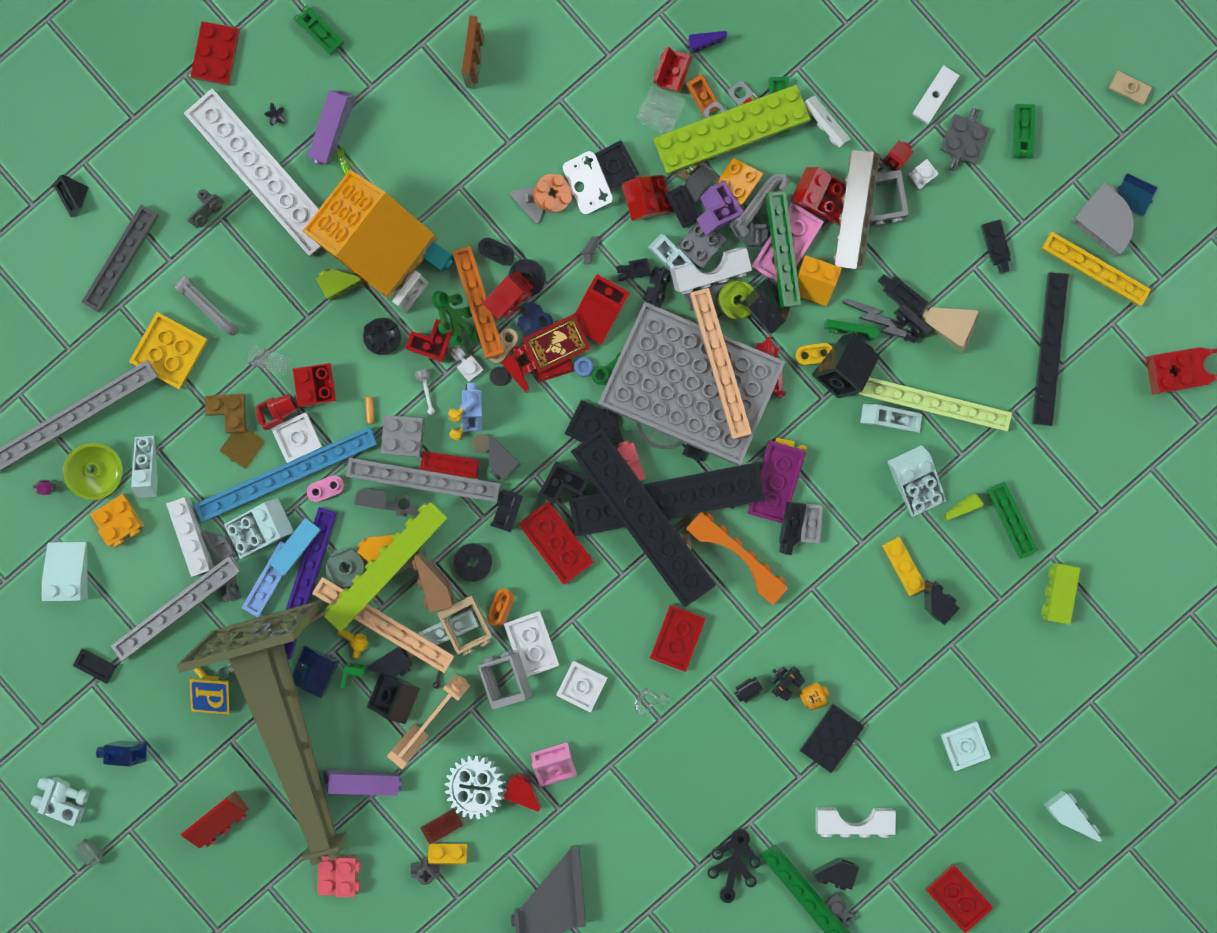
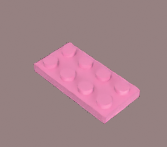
M791 202L788 210L797 266L824 221ZM770 236L751 268L777 283Z

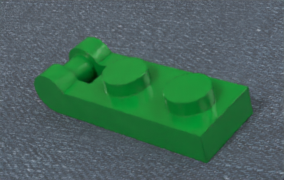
M306 5L303 8L304 11L300 15L297 14L293 19L332 56L344 44L343 40ZM308 17H311L312 19L308 23H306L305 20Z
M1035 104L1014 105L1012 158H1019L1020 156L1026 157V159L1033 158ZM1021 144H1027L1026 149H1021Z
M827 319L824 323V329H828V332L833 334H839L840 331L847 332V334L854 332L858 335L866 336L868 340H874L880 334L879 329L872 326Z

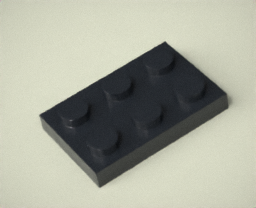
M832 703L804 742L800 751L832 773L865 726Z

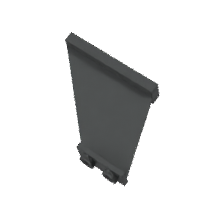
M579 845L572 846L520 909H515L514 915H511L512 927H515L516 933H562L575 926H586Z

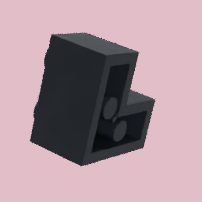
M555 461L538 495L554 504L557 503L564 487L582 496L590 478Z

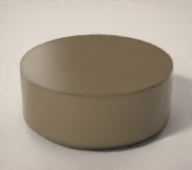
M485 434L476 435L472 440L473 449L478 453L488 452L489 437Z

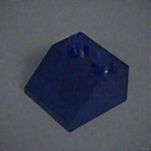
M305 645L292 673L295 685L317 697H324L340 660Z

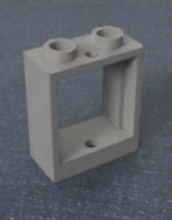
M901 170L878 173L876 185L896 182L901 211L875 216L872 206L870 224L882 226L885 225L886 221L900 223L909 215Z
M511 650L501 653L500 657L496 659L494 656L483 659L484 663L478 665L492 710L527 700L533 696L519 652L511 653ZM510 660L520 691L501 696L491 666Z

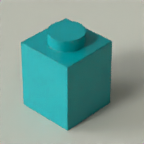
M434 241L426 250L427 254L423 258L442 273L444 270H449L454 262L452 261L454 258L452 254Z

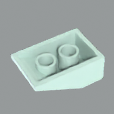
M87 542L48 543L42 576V601H79L88 599Z

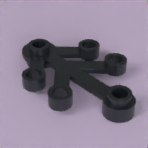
M744 829L734 830L730 841L720 847L713 848L711 852L715 860H720L723 857V853L734 848L733 855L716 866H710L707 870L709 878L716 879L720 872L730 866L726 886L721 888L719 893L720 899L724 903H731L735 899L733 887L737 869L740 870L745 878L746 886L752 888L757 884L755 876L751 875L740 857L743 849L749 858V864L752 868L757 869L761 865L760 858L755 856L749 846L750 836ZM743 836L744 840L742 842H738L737 837ZM717 850L721 852V855L718 857L714 856V852ZM753 859L758 860L757 865L751 864ZM712 869L717 871L714 876L710 875ZM753 878L754 883L748 884L747 880ZM725 893H730L731 897L726 899L724 895Z

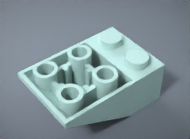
M922 445L887 461L895 483L912 517L946 502L931 455Z
M278 498L264 502L224 524L240 559L294 532Z

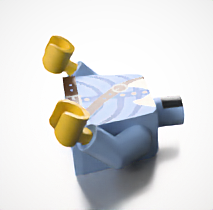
M475 383L466 384V390L462 391V404L459 406V410L451 408L448 412V419L454 422H459L462 417V423L459 425L461 428L458 430L453 427L449 434L450 438L456 441L461 439L464 431H482L481 390H477V384Z

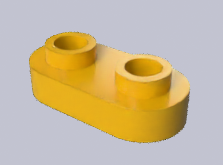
M827 343L802 346L796 351L795 359L801 365L819 364L825 358L821 356L820 351L825 350L828 354L833 347ZM803 352L808 354L807 359L801 357Z

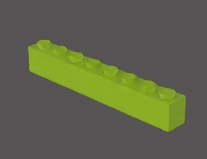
M432 501L429 504L425 502L418 509L420 514L416 518L412 516L404 524L406 529L402 533L398 531L391 538L393 540L392 544L389 547L385 545L378 552L380 555L376 561L372 559L365 566L367 570L364 574L361 575L359 573L351 581L353 585L350 589L346 587L338 595L340 599L336 604L331 602L325 609L327 613L324 617L340 632L351 623L449 518Z

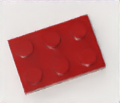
M201 21L190 77L196 80L229 86L240 29Z
M670 604L650 659L686 672L706 618Z
M954 864L950 865L925 888L929 895L964 933H967L993 909L992 905Z

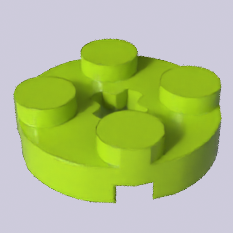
M732 280L724 285L717 297V303L722 313L732 319L749 316L750 314L740 303L734 304V297L740 295L739 300L742 302L754 290L753 287L744 281Z

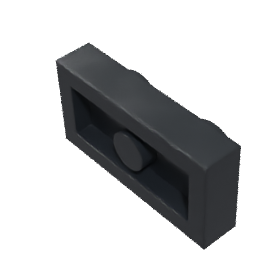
M905 304L900 305L894 312L897 320L909 326L912 333L918 337L923 338L932 329Z

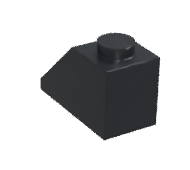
M398 646L368 665L367 669L392 676L400 674L402 677L411 671L410 666L413 665V662L406 651Z

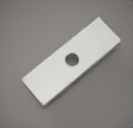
M943 65L912 115L928 125L960 75ZM932 94H937L938 98H934Z
M815 95L804 102L808 114L813 116L817 121L818 127L830 136L829 139L832 144L840 148L851 140Z

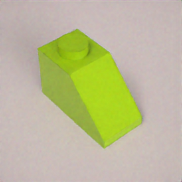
M326 269L320 272L319 277L316 278L329 301L363 283L362 279L358 276L334 269Z

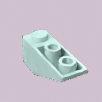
M135 437L131 488L137 498L157 497L158 475L155 437Z
M1060 791L1044 804L1059 823L1094 840L1102 841L1099 837L1100 831L1094 824L1090 825L1087 821L1088 815L1082 808L1078 809L1075 805L1077 801L1071 793L1067 794L1064 791Z

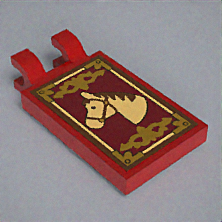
M573 313L523 337L524 344L513 348V352L516 358L524 353L527 354L530 362L522 365L521 368L524 374H528L536 368L541 373L591 348Z

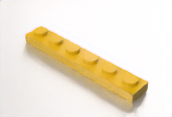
M1050 232L1041 247V250L1139 307L1143 305L1151 291L1150 288L1054 232Z

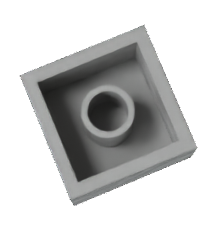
M384 415L381 454L422 457L425 419Z

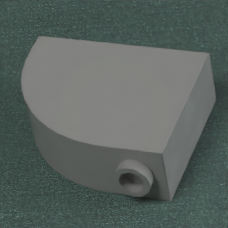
M1105 183L1095 190L1070 221L1114 257L1120 255L1125 250L1131 240L1134 228L1133 215L1129 205L1112 185Z

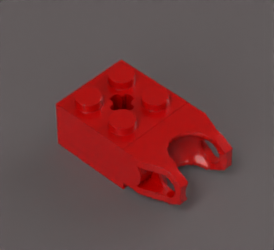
M1198 347L1145 357L1152 395L1201 387L1217 380L1216 374H1210L1204 369V360L1208 356L1217 353V349Z

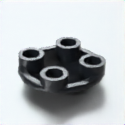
M377 318L365 325L363 341L366 348L372 353L387 355L399 346L401 332L398 325L391 319Z

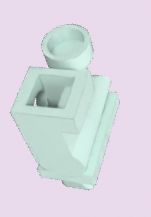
M59 777L52 779L40 778L37 788L45 790L43 796L34 795L30 805L38 809L37 813L45 814L73 827L80 824L86 808L84 805L88 800L90 791L85 789L77 791L70 787L68 781L61 780ZM67 797L76 799L78 805L67 802Z

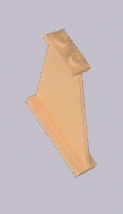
M457 674L451 678L443 688L449 694L421 728L414 724L387 755L390 760L401 769L404 768L429 737L424 732L429 723L451 697L458 701L470 687L466 679Z

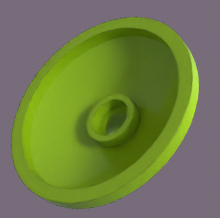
M96 442L85 443L73 449L63 465V478L66 486L73 494L87 500H98L110 495L120 484L123 474L122 463L117 453L107 445ZM89 466H93L92 472H87Z

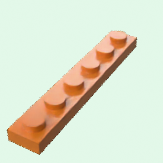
M471 246L454 250L452 254L485 359L504 355L493 315L482 304L487 297Z

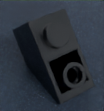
M926 580L924 582V609L938 622L945 625L960 609L955 604L957 600L949 593L947 595L942 592L944 588L938 582L934 581L932 583Z
M836 858L814 869L813 875L820 883L828 884L830 882L835 884V887L840 890L846 891V888L852 890L859 867L856 863Z

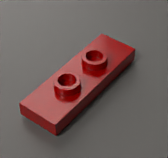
M423 451L420 470L477 479L480 460Z

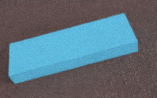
M305 518L269 564L285 576L321 530Z

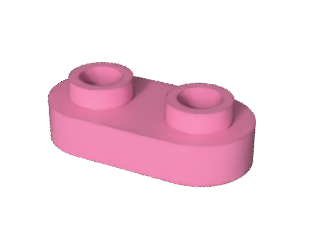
M330 476L312 483L307 488V496L311 501L320 502L338 495L345 488L344 480L339 476ZM334 481L337 483L335 489L331 487V483ZM316 488L319 490V495L317 496L313 494V490Z

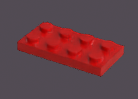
M549 501L518 523L519 527L563 585L594 563L593 559Z

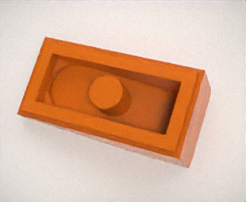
M699 74L684 83L702 114L713 102H718L703 74ZM712 107V108L709 110V114L713 113L714 111L718 110L719 108H718V107Z

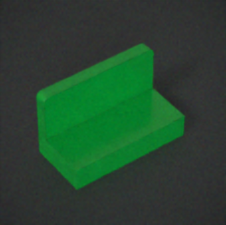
M352 662L345 665L340 689L350 686L352 675L363 677L368 674V665Z

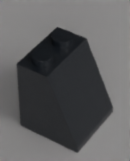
M853 332L842 336L815 369L812 376L837 398L856 394L863 391L880 355L864 342L858 334Z

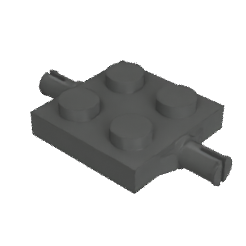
M972 108L969 118L954 114L939 150L947 153L952 158L949 169H952V171H956L959 161H965L972 165L977 162L990 128L980 125L976 121L980 112L979 109Z

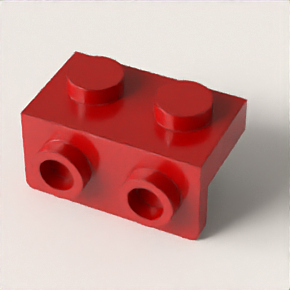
M666 46L661 54L658 69L654 73L653 82L660 89L680 93L693 57L690 54L673 51L670 47Z

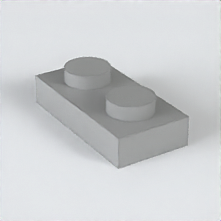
M806 504L800 542L820 544L823 505Z

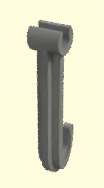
M775 174L771 176L743 214L730 222L729 226L737 237L740 234L742 237L748 234L749 229L747 226L766 202V193L773 192L780 183L779 188L781 191L787 188L789 179L786 175Z
M184 275L174 285L181 294L186 295L223 331L232 336L238 333L237 328L193 286L194 283Z

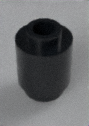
M754 677L735 687L737 691L734 694L740 703L742 701L748 703L760 695V692L764 689L757 678Z

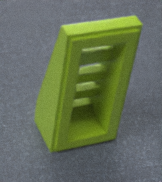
M969 494L943 514L942 518L943 520H951L979 509L984 504L976 494Z

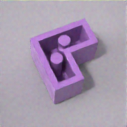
M725 181L710 187L700 197L707 210L696 220L707 236L729 226L733 219L743 214V210Z

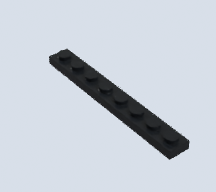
M1054 272L1047 274L1032 424L1053 426L1069 274Z

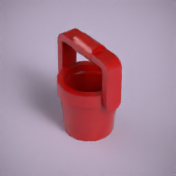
M290 393L277 398H269L255 407L258 423L266 431L281 424L285 418L298 410V406ZM267 407L274 420L266 423L264 413L262 412Z

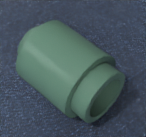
M85 838L76 845L78 849L75 852L91 868L104 858L103 852L92 839L87 840Z

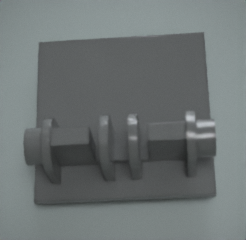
M204 189L198 192L197 197L203 205L187 219L196 228L205 225L209 220L208 217L212 213H217L223 207L224 201L215 193L212 195Z
M697 222L676 248L680 249L699 269H703L709 260L713 259V256L717 254L720 247L724 245L727 238L717 231L706 236Z

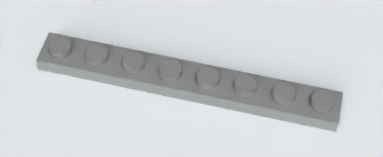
M349 458L346 477L498 502L501 485L495 482Z
M232 555L225 558L112 644L111 647L119 659L125 661L240 574L242 570Z

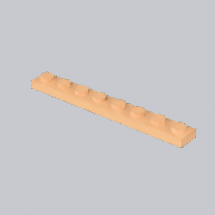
M709 288L691 292L690 298L732 440L750 436L752 432Z
M322 577L312 594L328 604L331 602L336 604L340 599L338 595L344 589ZM367 604L354 618L443 673L446 672L455 657L370 604Z

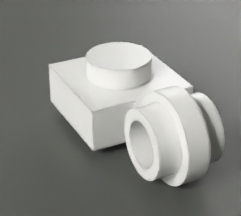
M459 346L452 349L453 351L450 354L457 362L459 360L462 361L457 368L468 382H471L484 371L472 355L465 360L464 356L466 354Z

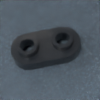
M483 238L478 244V250L482 256L502 266L512 264L515 259L512 248L492 238ZM487 245L492 247L490 251H485ZM504 253L509 255V258L506 260L502 259Z

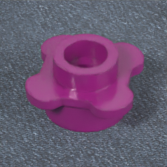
M40 480L36 485H33L36 493L41 495L52 494V489L56 487V484H52L49 480Z

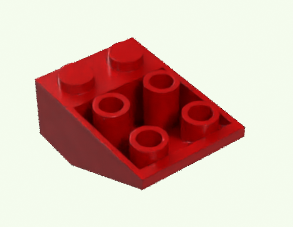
M806 167L790 202L841 227L839 218L840 214L843 213L844 205L842 198L846 193L847 186L819 167Z
M596 274L575 312L584 335L602 345L627 302L630 292Z

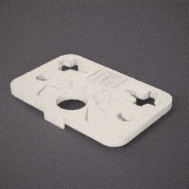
M586 152L563 165L571 193L574 195L583 214L591 213L612 202L613 195L597 157L593 152ZM586 156L594 160L591 162V167L588 164H584ZM578 181L584 183L585 187L582 192H577L575 189V184ZM600 188L604 193H608L606 202L599 200L601 196Z

